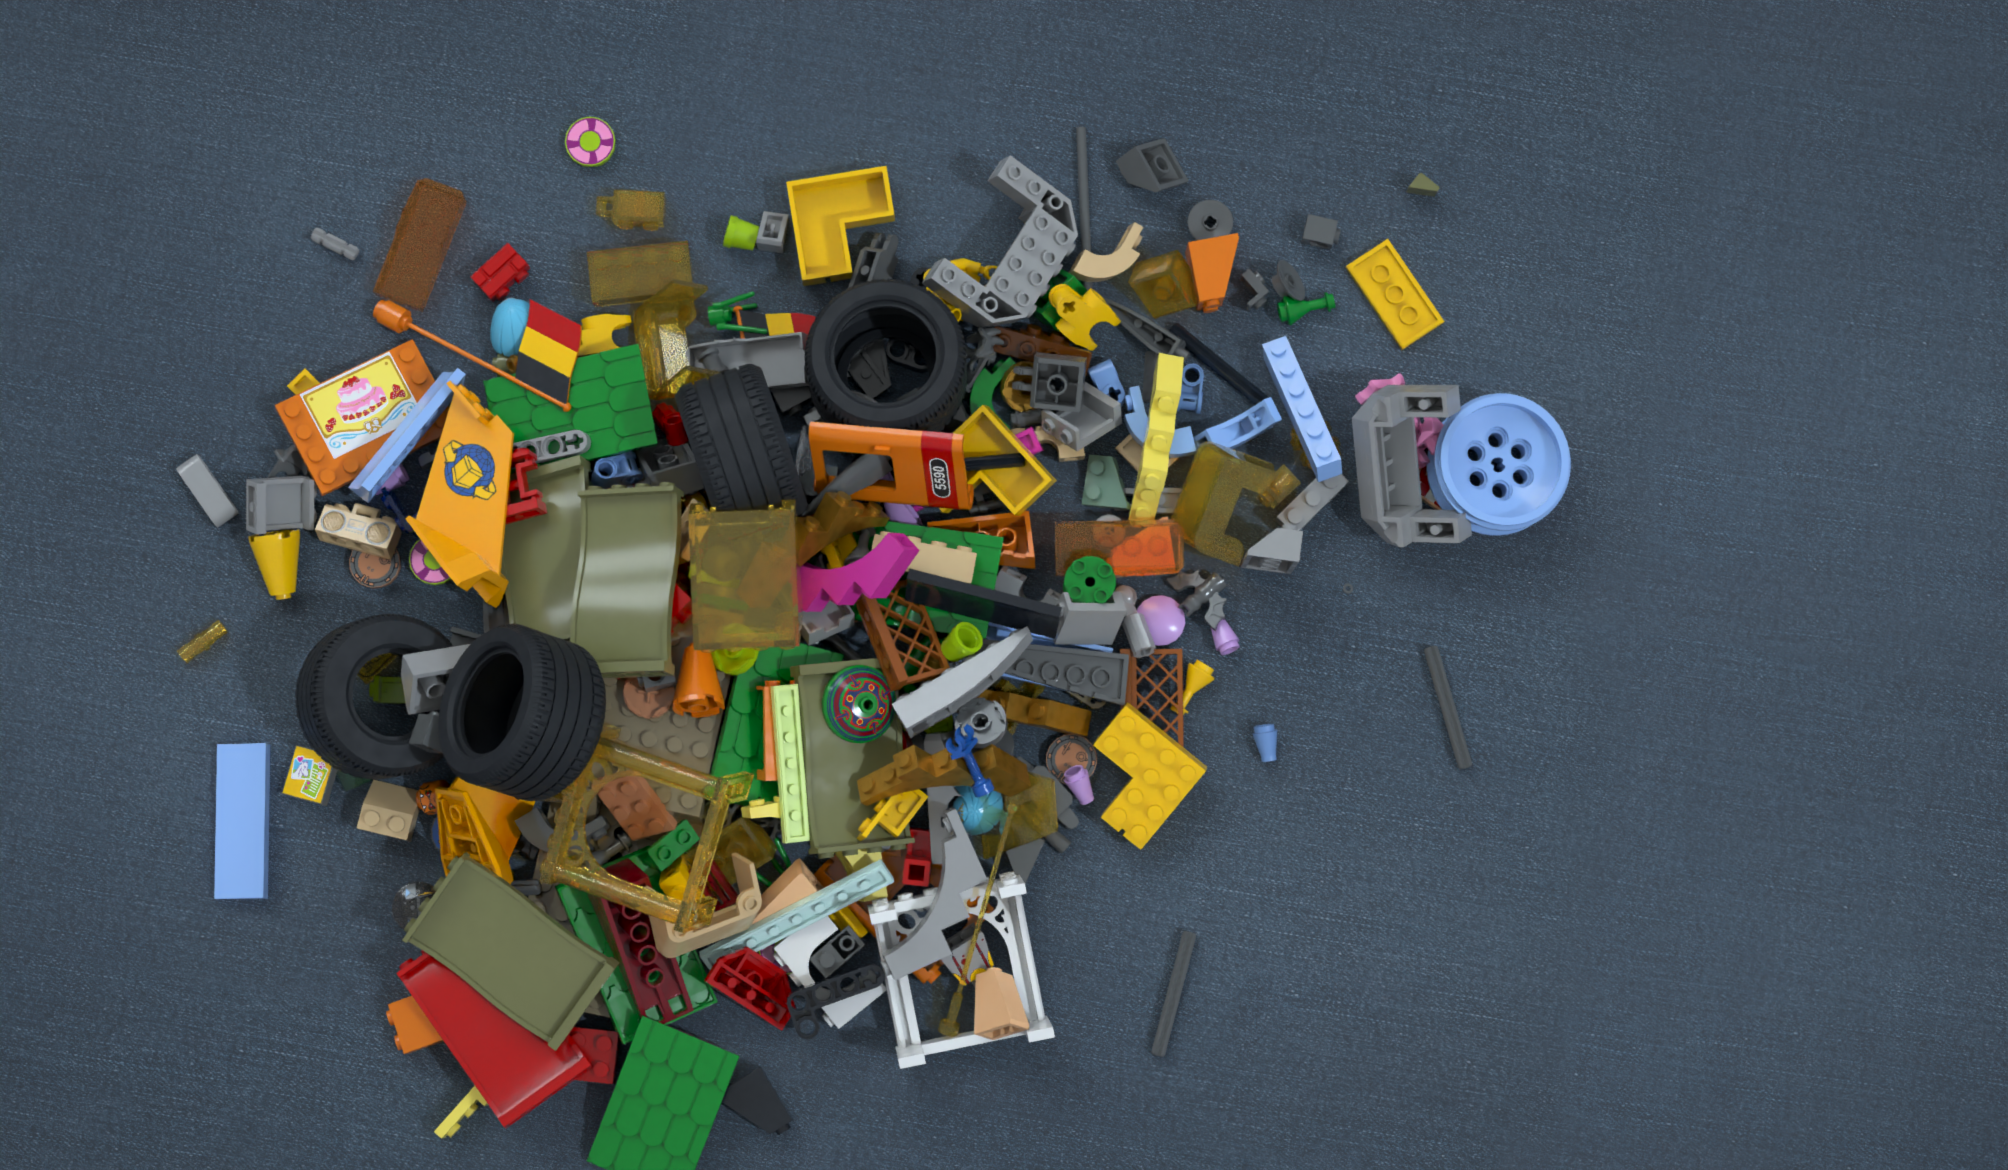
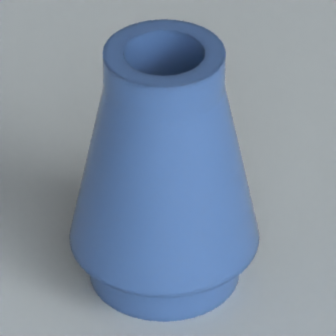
M1274 724L1254 726V733L1252 735L1260 753L1261 762L1277 760V729L1274 728Z

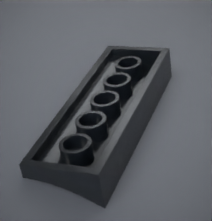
M909 568L905 601L1014 629H1023L1027 626L1030 633L1053 639L1056 638L1062 607Z

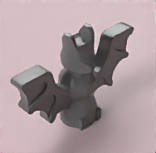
M1180 570L1175 577L1167 578V583L1176 592H1181L1187 588L1195 589L1194 594L1189 595L1178 606L1179 609L1183 607L1187 609V617L1197 611L1203 603H1210L1209 610L1204 618L1205 622L1216 631L1219 622L1226 618L1223 613V607L1227 603V599L1218 595L1219 592L1227 587L1224 580L1216 572H1213L1207 579H1203L1200 576L1199 570L1191 574Z

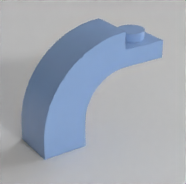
M1134 386L1130 387L1128 395H1125L1127 410H1132V413L1125 414L1123 419L1132 438L1143 447L1148 417L1145 412L1140 387ZM1191 426L1175 429L1169 458L1194 455L1196 447Z
M1266 398L1242 414L1208 428L1193 437L1201 461H1206L1230 451L1263 434L1281 421L1282 418L1272 398Z

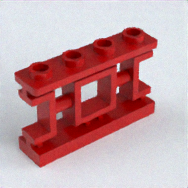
M518 448L512 451L511 467L516 468L517 479L509 481L505 525L547 514L546 504L542 502V492L537 489L529 491L526 472L538 469V465L535 462L537 461V455L527 448ZM519 489L520 497L524 501L511 504L510 491Z

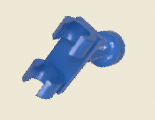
M966 724L964 730L968 736H964L961 733L960 727H958L955 731V741L958 747L953 745L950 737L946 742V749L951 753L952 760L963 757L974 780V784L971 786L975 797H982L992 792L994 786L990 778L983 777L971 749L978 742V739L973 737V728Z

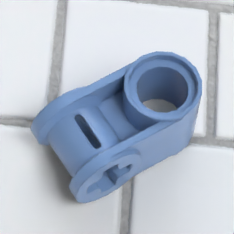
M1111 359L1088 368V375L1093 386L1108 396L1110 392L1118 395L1117 401L1121 403L1122 407L1125 403V392Z
M1188 364L1183 368L1178 412L1180 409L1195 411L1196 414L1201 412L1204 373L1197 364ZM1189 370H1194L1199 375V379L1196 382H1188L1185 378V373Z
M625 452L617 456L598 460L591 476L592 484L608 489L612 485H630L640 481L643 478V474L638 470L635 452ZM599 472H607L609 476H602Z

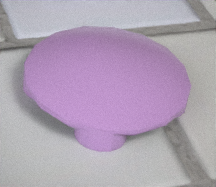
M1163 595L1152 596L1144 600L1137 608V612L1144 615L1156 646L1168 645L1176 641L1182 634L1185 626L1184 612L1182 608H1178L1180 604L1174 599Z

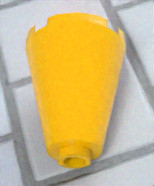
M300 529L266 532L264 536H259V534L248 536L250 546L270 596H275L276 600L291 598V593L296 592Z

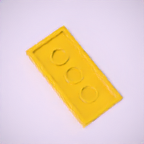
M1386 239L1345 267L1401 350L1445 322L1389 239Z

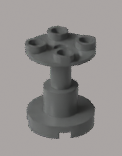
M979 697L971 699L960 707L957 719L955 718V729L957 730L960 727L961 733L964 736H968L964 730L965 725L968 724L973 728V737H977L978 742L971 749L972 754L993 744L1014 757V740L1007 730L1008 721L1006 713L998 702L994 700L992 702Z

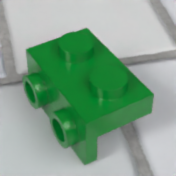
M683 819L677 824L675 830L668 831L646 850L648 856L644 861L649 868L662 872L671 866L679 856L691 849L700 838L688 820Z

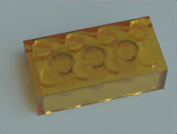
M688 240L587 252L591 299L594 307L695 296Z

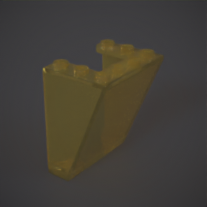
M782 500V507L774 508V505H768V510L716 512V507H711L710 511H704V503H691L688 518L694 650L710 653L717 649H727L728 651L736 652L742 650V648H753L754 650L762 651L769 647H780L781 649L788 650L795 646H800L803 605L796 500Z

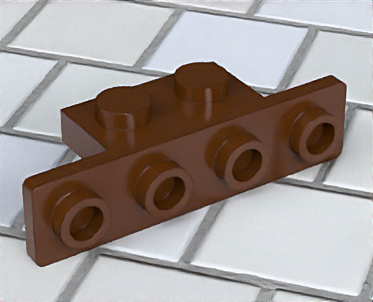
M1033 324L1022 325L1020 332L998 325L994 327L1001 330V333L996 336L1004 341V345L993 346L995 352L1034 362L1036 352L1087 357V375L1092 352L1069 346L1070 339L1063 333L1042 331L1041 327Z

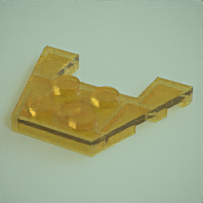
M1028 772L1031 787L1011 797L1004 795L1007 834H987L982 836L983 859L991 858L1058 831L1054 779Z

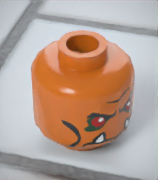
M436 780L423 783L416 793L418 808L427 815L437 814L435 788H449L450 784L447 781Z

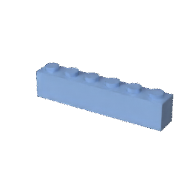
M1284 336L1262 344L1265 364L1317 481L1321 482L1342 474L1340 455L1287 337Z

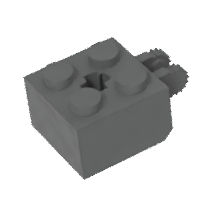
M1036 352L1033 367L1015 366L1013 370L1018 375H1032V383L1023 381L1012 382V389L1031 391L1030 407L1080 413L1083 407L1087 357ZM1058 377L1064 383H1062L1061 387H1056L1057 384L1052 382V379L1055 380Z

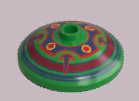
M866 665L846 667L830 679L824 690L822 712L825 722L837 737L847 742L867 743L876 740L888 730L894 719L895 711L892 704L896 702L895 691L891 692L884 674L873 667ZM866 700L869 702V707L867 709H865L863 706Z

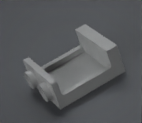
M1085 382L1083 407L1080 413L1067 411L1053 413L1048 409L1041 410L1043 430L1076 451H1079L1122 424L1121 403Z
M306 476L246 479V530L254 534H266L268 530L304 528L306 530H314V523L317 519V513L314 508L317 487L314 480Z
M1114 591L1113 595L1103 604L1073 603L1068 592H1062L1059 602L1055 604V606L1062 607V614L1056 638L1053 639L1054 644L1112 645L1127 612L1121 592Z

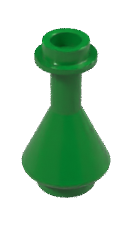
M1324 292V298L1316 300L1297 301L1291 297L1284 296L1282 302L1277 303L1280 321H1287L1290 326L1309 311L1327 308L1328 312H1331V309L1335 308L1333 294H1328L1327 292Z

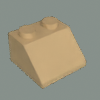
M373 780L362 805L357 829L411 842L419 813L416 803V793L418 790Z

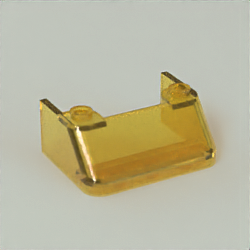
M673 279L635 311L633 318L636 344H639L649 399L663 400L675 398L674 396L683 385L691 382L695 384L694 381L706 377L708 380L710 379L709 376L721 373L719 371L692 367L686 356L688 343L685 328L695 320L696 309L694 301L708 290L707 285Z

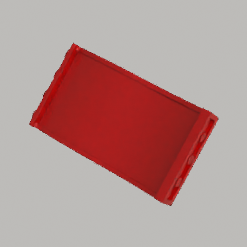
M423 950L421 951L422 955L416 960L410 958L399 966L400 971L396 974L505 1129L592 1068L569 1034L555 1051L548 1046L547 1041L514 1021L460 976Z

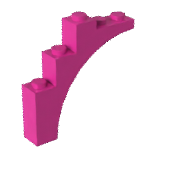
M887 533L872 551L847 566L825 569L814 566L806 561L788 580L795 587L790 595L797 601V606L805 612H822L829 600L836 605H854L862 593L871 599L887 598L920 550L905 534Z

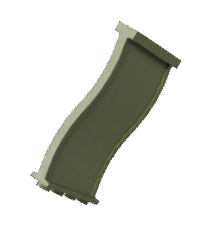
M580 455L538 466V469L526 472L529 491L537 489L542 492V502L546 504L547 514L505 525L501 573L509 581L505 590L509 624H520L569 642L572 601L581 544V498L577 496L578 490H587V487H589L588 473L591 472L590 462ZM516 473L510 474V481L517 479ZM519 489L510 491L511 504L524 501L520 497Z
M661 482L659 486L639 483L635 484V487L627 488L624 485H612L611 489L589 486L587 490H578L577 496L581 498V544L572 601L570 642L583 647L594 657L603 678L674 676L675 665L672 664L671 620L680 556L681 497H684V491L670 482Z
M878 658L790 667L791 677L794 678L795 684H798L811 846L808 851L809 854H818V859L834 857V852L842 851L843 856L857 855L858 849L866 848L867 853L882 852V846H890L891 850L906 849V844L915 843V839L910 834L909 823L897 838L879 824H876L864 840L860 842L857 839L861 833L858 830L859 826L867 817L871 820L876 813L873 808L878 803L876 802L869 806L861 803L857 780L894 762L893 755L903 750L902 723L896 713L888 730L879 738L867 743H851L837 737L830 730L822 712L824 690L830 679L837 672L852 665H866L883 673ZM898 690L895 691L896 699L899 697ZM867 700L863 704L865 709L869 707Z
M465 852L460 858L455 856L447 867L450 870L447 877L441 876L432 888L436 891L431 899L426 897L418 908L421 912L417 919L412 918L404 928L407 934L402 941L412 943L447 966L494 1006L535 1035L547 1041L548 1046L556 1051L620 962L612 956L610 958L576 937L507 881L470 858L469 853Z

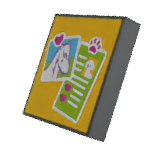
M296 745L281 794L327 806L337 770L330 766V763L327 764L321 759V756H318L314 749Z

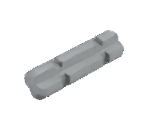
M315 228L311 235L312 241L318 244L322 243L324 247L340 255L344 254L350 260H355L359 253V249L352 244L347 245L346 241L330 233L326 234L320 228Z

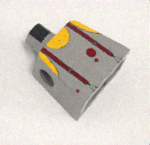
M972 923L946 940L952 954L940 960L963 986L972 982L975 988L976 974L986 972V969L992 968L994 964L983 932Z

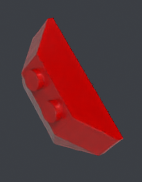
M747 946L719 957L704 980L718 992L781 1031L791 1017L787 1006V997L791 993L786 972ZM791 1000V1005L795 1008L794 1001Z

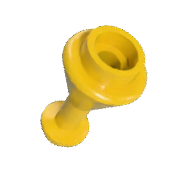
M1196 660L1194 665L1189 663L1187 666L1186 685L1183 691V715L1185 713L1188 714L1185 707L1193 694L1214 681V677L1211 676L1214 669L1199 660ZM1172 705L1170 709L1178 714V709Z

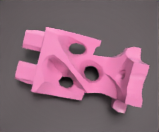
M1397 374L1391 379L1371 380L1368 382L1369 385L1355 395V397L1363 405L1372 393L1387 385H1405L1402 374ZM1414 417L1419 468H1424L1430 463L1425 453L1427 449H1429L1431 455L1435 453L1437 438L1444 426L1437 417H1424L1423 424L1420 421V417Z

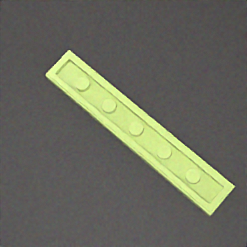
M798 684L770 686L782 843L810 841Z

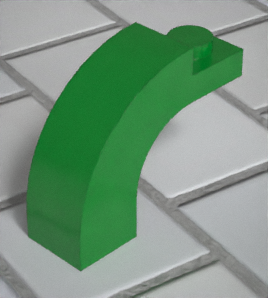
M1010 357L1006 361L1001 359L992 368L993 374L989 373L985 368L980 372L971 391L970 415L982 405L989 406L996 414L992 405V397L995 390L1001 384L1005 372L1012 365L1016 364Z

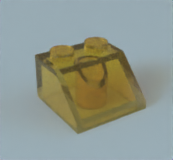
M1179 250L1136 262L1129 279V284L1154 319L1197 305L1191 268Z

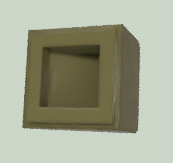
M1419 173L1406 192L1435 197L1440 188L1423 173Z

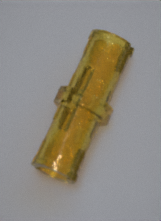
M216 620L201 633L197 632L194 635L195 638L178 649L177 652L188 664L204 650L208 651L211 648L210 646L227 634L228 631L219 620Z

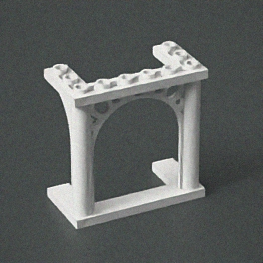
M1014 872L999 874V879L989 880V877H987V881L959 894L968 913L982 917L990 922L1004 938L1010 956L1014 981L1029 1022V1029L995 1040L975 1035L974 1031L921 1041L908 975L894 980L891 975L886 976L884 972L898 1045L895 1048L900 1069L926 1064L924 1055L1021 1035H1026L1029 1042L1055 1037L1053 1026L1044 1013L1021 894H1026L1027 892L1025 883L1020 875H1016ZM938 887L924 889L923 894L913 896V892L897 895L898 899L890 901L887 900V897L872 900L871 905H867L871 924H874L881 962L884 961L882 953L900 943V935H896V930L908 936L923 920L924 917H919L914 909L923 912L924 908L928 911ZM978 896H980L975 907L967 906V901L969 899L970 902H972ZM989 896H995L997 898L996 908L990 913H985L982 910L984 900ZM1004 909V914H1001L1004 922L996 921L995 916ZM899 915H911L915 920V926L911 929L902 927L898 922Z

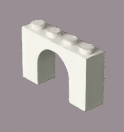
M827 916L785 937L773 947L776 951L773 954L774 958L782 967L787 964L792 971L789 976L798 987L802 984L805 987L815 983L809 973L810 956L813 950L837 931L838 928ZM871 969L868 970L869 974L867 976L858 977L860 988L865 986L862 982L863 980L877 981L876 975ZM853 981L847 987L842 988V990H853V988L855 987V981ZM882 983L874 989L821 1007L825 1011L821 1016L830 1027L836 1025L839 1029L887 989ZM819 987L816 990V997L819 1000H826L831 992L828 989Z

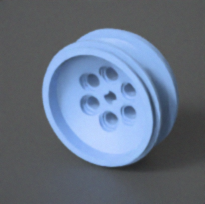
M1488 394L1465 403L1461 406L1459 412L1442 422L1444 426L1437 438L1434 455H1431L1428 449L1427 456L1430 463L1426 465L1427 478L1436 502L1442 510H1455L1457 513H1466V519L1471 522V531L1483 535L1501 536L1513 534L1543 519L1561 500L1570 477V451L1559 424L1540 405L1527 398L1513 394ZM1489 436H1494L1498 440V447H1492L1489 444ZM1511 448H1517L1520 451V459H1516L1511 455ZM1469 449L1477 453V461L1469 459ZM1491 461L1497 463L1496 468L1499 469V472L1493 470L1494 466L1491 464ZM1516 472L1522 476V484L1514 482L1513 473ZM1470 475H1476L1479 478V486L1471 484ZM1493 486H1497L1501 489V498H1497L1493 495Z

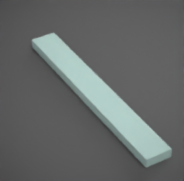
M880 859L752 924L747 930L729 936L699 951L700 958L708 969L711 970L719 957L745 946L758 952L894 883V878Z

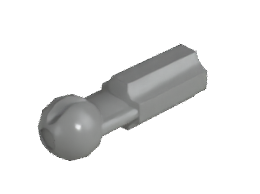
M1121 585L1114 591L1121 592L1127 610L1122 625L1133 655L1136 658L1149 656L1154 653L1156 647L1144 615L1136 610L1137 594L1130 586Z

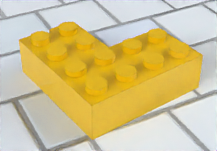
M887 166L786 182L803 286L826 283L825 278L830 277L831 282L852 278L853 272L845 229L895 221Z
M982 405L953 432L954 434H964V458L1021 453L1025 458V465L1023 467L966 471L967 484H972L975 489L984 481L1014 515L1020 516L1057 481L989 406ZM939 508L943 513H949L953 510L948 508Z
M1128 702L1093 744L1094 747L1132 777L1104 810L1101 818L1118 832L1124 829L1123 836L1140 850L1207 770L1205 764Z

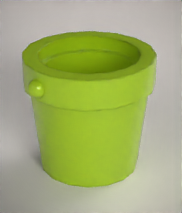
M730 215L722 247L753 251L759 226L739 219L737 216Z
M960 622L952 628L951 633L943 640L941 651L949 661L958 662L980 650L983 645V638L980 631L973 624Z

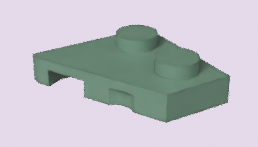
M1089 455L1082 505L1130 510L1131 506L1125 497L1123 490L1125 486L1122 478L1119 476V466L1116 458L1112 456Z

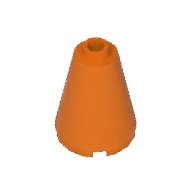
M693 642L684 649L672 709L681 716H684V712H690L691 717L694 718L714 716L720 713V708L725 709V701L710 648L705 646L704 643Z

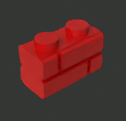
M507 243L470 277L492 302L496 299L501 301L510 293L509 287L515 282L518 284L523 282L528 277L529 273L527 271L530 267L513 247Z

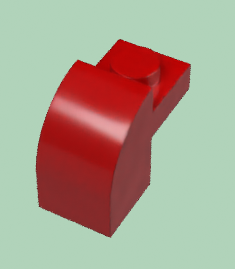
M910 827V834L915 839V843L907 845L902 884L928 887L932 872L930 830Z

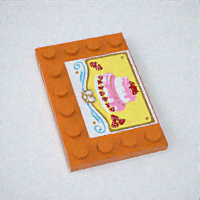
M412 339L276 404L275 409L319 492L324 496L354 481L435 380ZM449 406L442 412L410 453L441 438Z

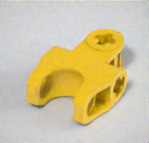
M1066 284L1056 285L1049 292V302L1056 308L1060 317H1062L1055 324L1056 327L1073 343L1090 351H1093L1098 346L1089 335L1091 328L1096 323L1108 322L1113 326H1117L1121 322L1104 298L1092 288L1083 296Z
M601 314L583 318L581 320L583 327L581 346L577 358L620 348L613 342L612 332L629 326L632 323L631 316Z

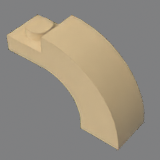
M1136 222L1129 225L1112 254L1096 255L1085 249L1078 254L1069 273L1074 275L1077 280L1085 282L1105 281L1122 273L1140 255V253L1133 249H1136L1142 239L1140 232L1143 227Z

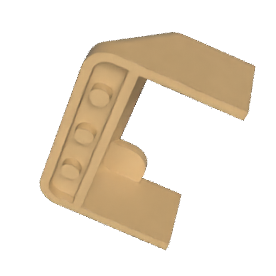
M738 853L731 854L740 892L736 899V904L689 921L684 916L669 918L665 896L649 886L642 887L657 951L667 958H674L747 930L752 925L762 905L754 862Z

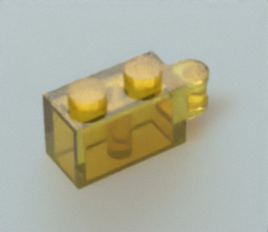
M614 190L613 197H597L596 215L612 217L614 225H618V228L633 229V226H643L645 230L655 231L658 230V227H665V192ZM607 203L613 204V210H606Z
M1283 464L1256 490L1259 493L1257 497L1264 506H1271L1274 509L1301 482Z

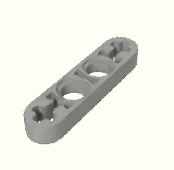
M572 430L513 443L512 451L516 448H526L533 445L537 455V461L535 462L538 464L586 453L590 449L591 439L583 431ZM577 436L583 439V442L579 445L580 448L575 445L567 446L565 442H574L577 440ZM553 440H557L560 444V449L556 454H550L548 450V445Z

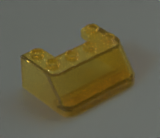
M1214 442L1202 443L1197 448L1169 520L1171 534L1202 554L1239 567L1244 554L1243 544L1239 539L1224 534L1242 487L1254 492L1266 491L1270 487L1276 473L1274 465Z

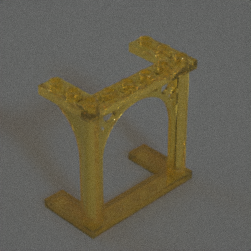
M614 725L603 726L599 742L587 766L579 777L562 791L561 797L563 802L561 808L555 814L554 823H556L554 833L550 835L547 842L548 854L540 866V882L548 885L559 882L675 924L674 930L681 933L709 925L718 899L710 896L702 898L724 820L729 804L747 800L754 774L743 771L716 777L628 746L618 739L621 732L620 727ZM594 762H599L604 768L605 776L602 780L597 779L592 772ZM609 762L613 763L612 766L619 767L616 773H612V768ZM639 776L711 801L682 901L619 879L604 870L595 860L586 839V816L595 795L609 782L620 777ZM588 780L593 784L590 791L586 790V787L589 785ZM580 807L583 808V812H582V813H579ZM574 829L578 831L577 840H571L575 834ZM574 845L580 846L582 848V850L573 849L568 851V849ZM585 861H588L590 864V869L586 868V866H582V864Z

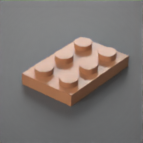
M637 768L594 779L591 787L632 841L675 830L678 822L666 810L665 805L661 803L660 798Z

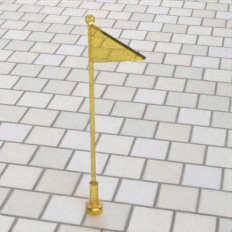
M1010 803L1007 806L1008 812L1004 810L1001 812L997 854L957 992L953 993L947 1017L942 1018L939 1023L938 1031L946 1036L955 1037L959 1032L960 1023L956 1020L964 996L962 990L1012 817L1018 809L1014 803Z

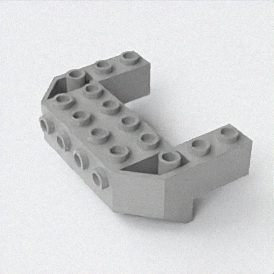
M1011 155L998 163L988 182L1024 208L1018 219L1024 222L1025 225L987 284L981 285L946 258L935 262L922 284L952 306L959 308L962 313V320L982 328L1014 323L1023 318H1029L1037 308V305H1035L1037 299L1043 297L1050 287L1048 282L1051 277H1055L1062 269L1061 261L1074 250L1076 246L1074 241L1078 236L1071 200Z
M1387 385L1372 393L1352 417L1361 518L1386 543L1397 547H1405L1412 542L1461 543L1472 535L1471 522L1466 519V513H1457L1455 510L1422 509L1414 417L1448 418L1461 410L1459 385Z

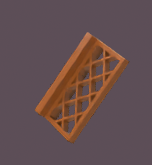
M907 579L896 583L892 591L895 590L894 593L890 592L887 596L891 598L887 607L879 604L876 598H868L863 593L855 602L891 692L899 690L908 684L941 676L943 671L950 668L946 657L941 651V644L925 606L905 601L904 598L897 595L899 589L907 586ZM894 601L907 607L903 616L890 610ZM910 609L919 613L921 617L920 624L907 619ZM887 615L900 621L897 631L887 626L885 621ZM903 624L916 630L913 639L900 633ZM919 633L929 637L931 641L929 648L916 642ZM897 639L910 645L906 654L897 650L895 646ZM913 647L926 653L922 662L909 656ZM929 655L939 661L941 668L935 670L925 665ZM906 662L919 668L917 675L908 677L904 668Z
M1120 649V654L1129 655L1125 704L1128 702L1137 710L1144 703L1155 712L1149 720L1153 721L1159 716L1168 725L1164 732L1167 733L1171 728L1178 735V743L1184 747L1183 649H1154V653L1149 655L1154 663L1145 672L1137 667V658L1134 657L1131 649ZM1152 655L1161 656L1156 660ZM1166 655H1177V665L1171 672L1159 663ZM1156 665L1168 674L1158 685L1147 676ZM1137 671H1139L1142 674V676L1138 680ZM1176 671H1177V679L1173 676V674H1174ZM1171 677L1177 683L1178 690L1169 698L1160 687ZM1144 678L1155 687L1145 698L1137 692V685ZM1157 690L1168 700L1158 711L1147 702ZM1177 695H1178V705L1173 702V700L1176 698ZM1137 696L1142 700L1138 705ZM1170 703L1178 709V716L1171 723L1160 714ZM1177 721H1178V731L1173 727V725H1174Z

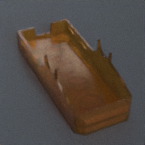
M428 178L416 182L404 209L402 208L400 220L395 227L396 231L393 242L373 289L375 295L420 312L424 311L467 203L462 191Z
M1176 519L1055 522L1056 576H1065L1071 564L1085 556H1095L1103 559L1111 565L1115 575L1123 577H1144V575L1178 573L1184 567L1183 525Z

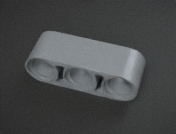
M198 454L176 468L181 478L217 528L239 514L228 495Z

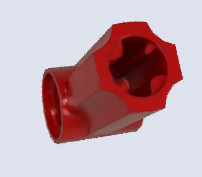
M665 402L656 405L655 410L652 412V417L666 435L667 443L671 446L687 443L689 440L680 413L672 405H667Z

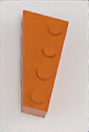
M1024 511L1020 516L1013 513L927 522L928 527L1004 537L999 565L1035 569L1029 511Z

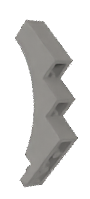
M954 807L943 811L946 816L942 819L947 832H953L954 835L941 840L942 871L937 893L931 907L914 931L896 946L882 953L884 961L880 962L886 976L891 975L894 980L952 954L942 930L970 917L959 893L987 881L979 859Z

